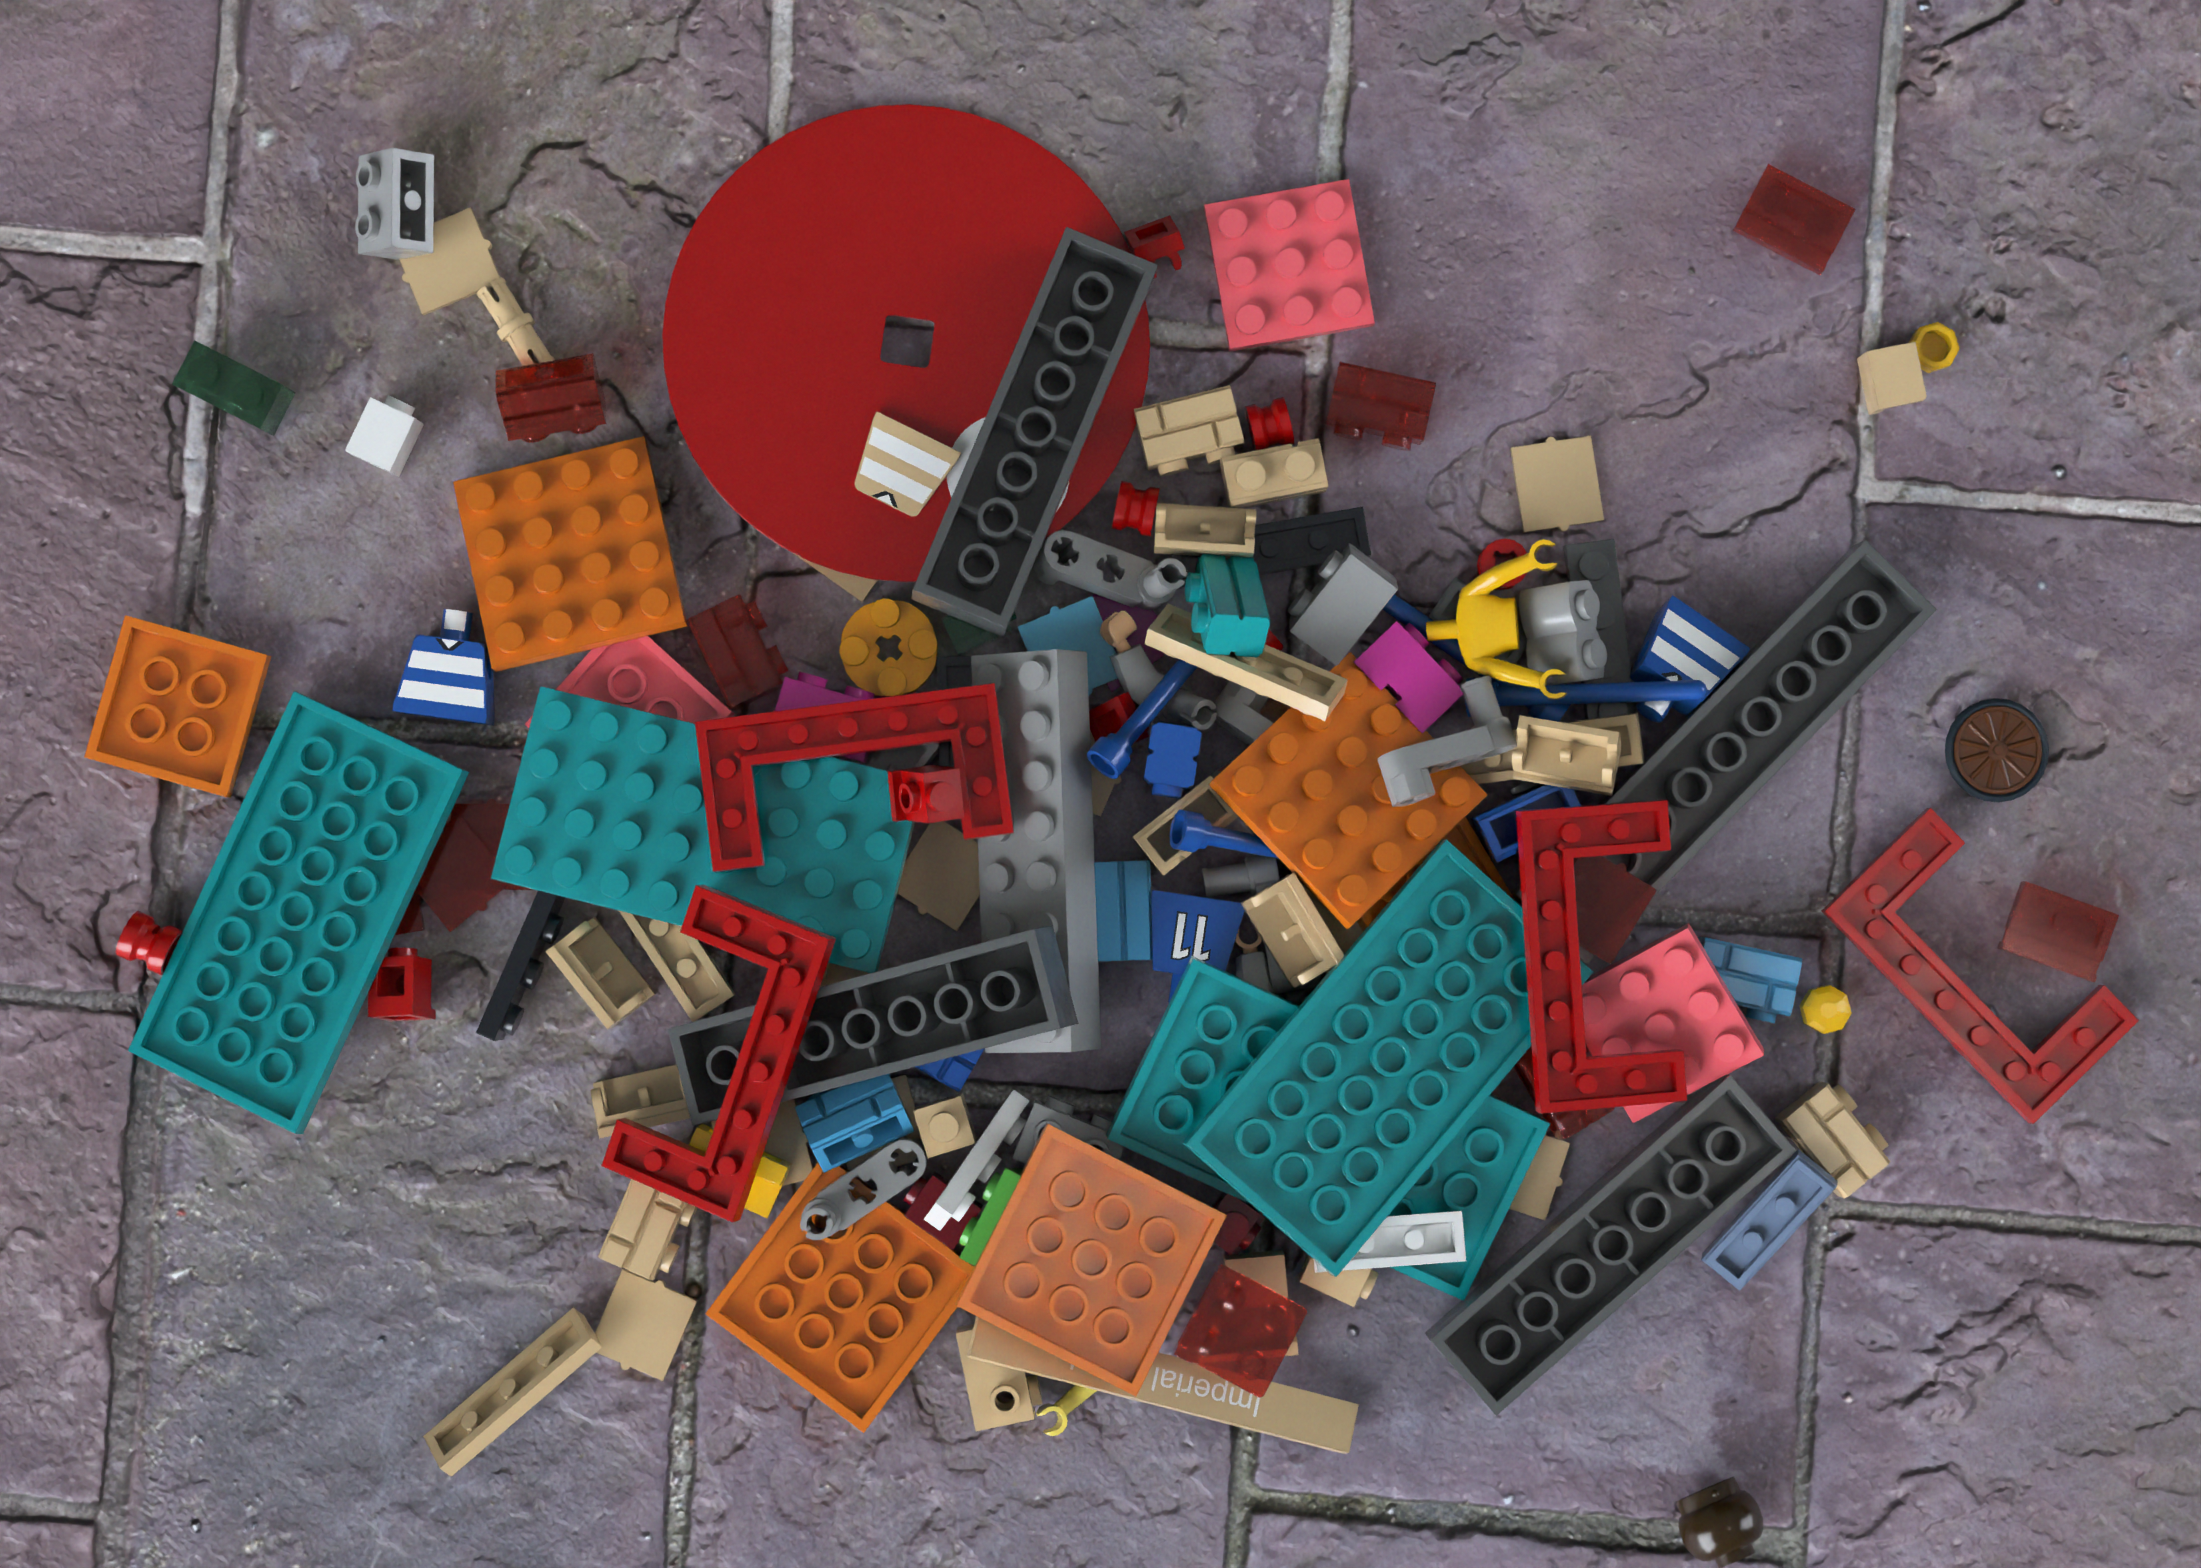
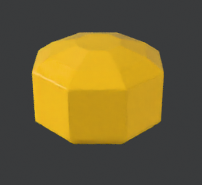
M1939 322L1919 327L1915 330L1909 343L1916 342L1921 370L1927 373L1949 367L1960 349L1955 331Z
M1831 985L1808 989L1799 1005L1804 1024L1821 1034L1842 1030L1852 1014L1847 995Z

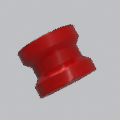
M1283 397L1273 399L1269 406L1261 408L1255 404L1245 406L1246 420L1254 451L1266 449L1275 444H1295L1289 412Z
M1121 481L1112 529L1122 531L1126 527L1137 529L1141 535L1151 536L1160 488L1149 487L1146 490L1135 489L1131 482Z
M1504 538L1493 541L1478 556L1476 565L1478 576L1505 561L1527 554L1526 550L1515 540ZM1527 573L1506 582L1494 590L1511 589L1521 582Z

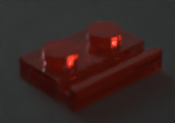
M1768 164L1754 187L1733 231L1820 275L1823 273L1831 254L1834 252L1856 209Z
M2021 881L2004 927L2006 928L2002 941H1999L1997 949L2095 983L2099 964L2103 962L2119 915L2027 881Z

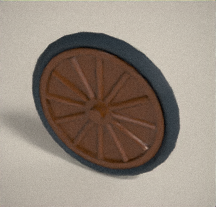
M1993 698L1981 700L1970 705L1957 716L1951 724L1946 737L1945 757L1952 778L1964 791L1983 801L1999 803L2012 801L2025 795L2039 782L2048 764V738L2042 723L2033 712L2022 704L2008 699Z

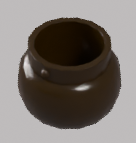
M1734 1476L1675 1502L1681 1514L1678 1527L1682 1542L1695 1558L1704 1562L1715 1560L1718 1568H1722L1755 1553L1752 1543L1762 1535L1764 1529L1763 1517L1754 1498L1745 1490H1740Z

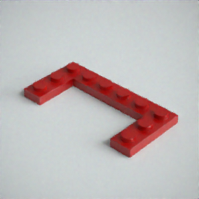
M995 683L695 722L713 872L765 866L753 773L754 766L948 741L952 743L954 766L960 768L964 818H961L964 840L1014 834Z
M1668 800L1516 811L1536 1112L1543 1114L1687 1101L1685 1056L1683 1050L1671 1049L1586 1057L1573 858L1670 851Z
M1926 808L1821 911L2028 1123L2034 1124L2139 1020L2105 985H2098L2030 1051L1895 913L1965 844L1932 808Z
M703 884L695 886L680 933L768 968L707 1151H702L630 1119L622 1118L616 1121L602 1167L733 1223L741 1219L836 938Z

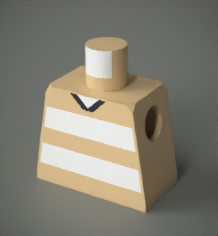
M876 412L854 484L858 491L911 517L917 516L957 463L961 452Z

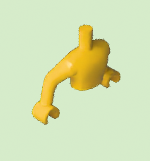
M1542 539L1532 545L1529 553L1494 566L1465 585L1459 593L1456 619L1427 621L1426 633L1428 641L1457 639L1461 655L1469 669L1500 681L1540 689L1548 698L1558 700L1564 698L1568 693L1552 694L1547 690L1546 682L1551 676L1566 675V673L1558 669H1551L1544 673L1494 658L1507 651L1519 650V625L1516 599L1500 598L1495 595H1489V593L1506 582L1536 568L1542 571H1549L1557 566V563L1541 564L1537 561L1536 553L1541 547L1556 546L1552 541Z

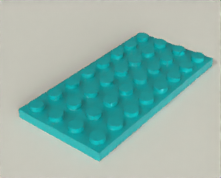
M540 686L491 879L682 926L695 886L704 884L835 937L836 941L828 963L873 973L877 972L915 822L908 820L892 821L888 772L886 770L832 757L754 766L753 773L765 866L713 872L695 724Z
M294 691L128 1051L294 1134H303L469 772Z
M1447 839L1440 841L1345 952V956L1339 963L1333 966L1183 1142L1187 1148L1334 1277L1338 1276L1531 1047L1522 907ZM1580 960L1581 981L1583 985L1593 971Z
M1191 956L1106 1133L1107 1139L1251 1204L1187 1148L1183 1142L1292 1016L1299 1005ZM1490 1094L1388 1215L1400 1216L1462 1211L1466 1261L1390 1268L1464 1301L1550 1123L1542 1117Z

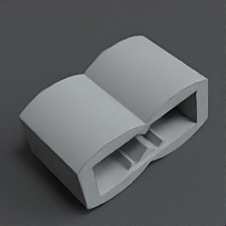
M1570 581L1521 590L1519 608L1522 626L1528 639L1526 649L1528 668L1544 673L1551 669H1558L1566 673V675L1551 676L1548 678L1546 685H1561L1603 678L1607 651L1596 630L1600 602L1590 581Z

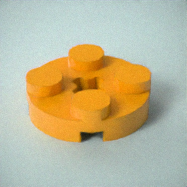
M885 598L864 605L850 617L843 629L839 649L845 671L850 679L862 690L874 693V696L880 697L905 695L918 690L931 677L938 657V641L934 627L926 615L910 603ZM894 635L902 640L898 645V649L902 652L901 657L898 660L892 657H888L884 662L877 657L881 650L877 645L878 640L881 637L889 640Z

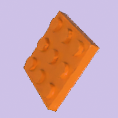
M125 615L84 758L231 798L272 656Z

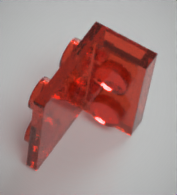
M1220 1262L1178 1340L1173 1353L1191 1364L1195 1363L1261 1398L1265 1395L1307 1314V1310L1305 1307Z

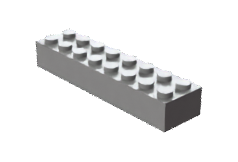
M1053 649L971 656L972 686L995 683L1014 828V834L978 838L981 943L1034 928L1053 925L1079 1023L985 1048V1053L1078 1052L1101 1049L1091 763L1087 758V752L1090 749L1087 652Z

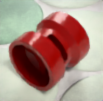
M136 911L128 920L119 937L116 955L129 961L136 959L144 960L148 970L163 975L183 930L172 925L160 928V925L155 924L152 916Z

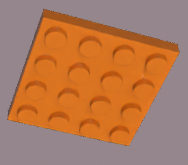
M644 436L453 481L491 668L495 672L688 626L648 442Z
M1351 652L1329 671L1348 679L1343 697L1326 721L1303 714L1299 710L1290 707L1209 784L1223 801L1289 870L1296 874L1297 878L1347 930L1488 795L1461 766L1430 774L1435 790L1433 796L1407 806L1392 807L1377 759L1390 751L1434 738L1427 731L1421 733L1395 706L1398 701L1385 687L1380 690L1354 663L1357 658Z
M1046 1123L1021 1173V1177L955 1305L1136 1397L1227 1215Z
M817 1163L705 1314L864 1433L956 1310L957 1306L955 1303L974 1266L959 1258L961 1254L956 1250L950 1249L904 1216L905 1212L889 1200L845 1230H839L822 1240L807 1238L805 1236L807 1232L805 1230L802 1231L800 1228L804 1207L818 1195L820 1190L849 1171L840 1165L824 1173L819 1163ZM858 1177L852 1179L851 1183L856 1184L854 1189H850L854 1198L857 1199L864 1196L868 1201H871L876 1197L875 1194L871 1193L873 1188ZM812 1215V1222L816 1227H826V1220L828 1219L826 1215Z

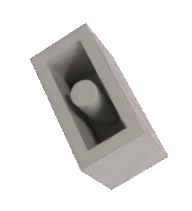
M1350 543L1342 553L1334 550L1327 557L1318 571V574L1322 576L1320 581L1311 592L1304 588L1288 609V613L1292 615L1289 619L1290 632L1336 666L1398 590L1396 577Z

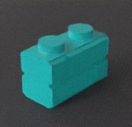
M1202 554L1201 557H1198L1195 573L1189 572L1185 582L1186 602L1194 603L1191 615L1192 632L1201 634L1206 654L1229 655L1231 652H1235L1236 656L1258 657L1263 653L1270 626V618L1257 563L1254 561V558L1231 556L1229 560H1226L1225 555Z

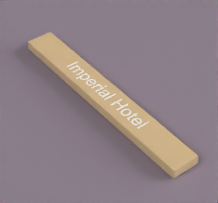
M977 1316L967 1353L968 1358L1342 1454H1347L1350 1451L1359 1404L1160 1352H1158L1135 1397Z

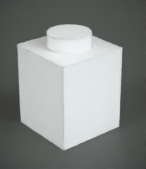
M389 395L385 403L370 397L345 451L399 477L424 424L412 417L415 410L414 407Z

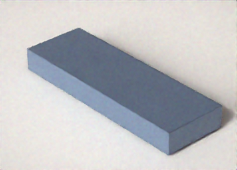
M1798 1149L1702 1253L1701 1260L1740 1291L1837 1187V1180Z

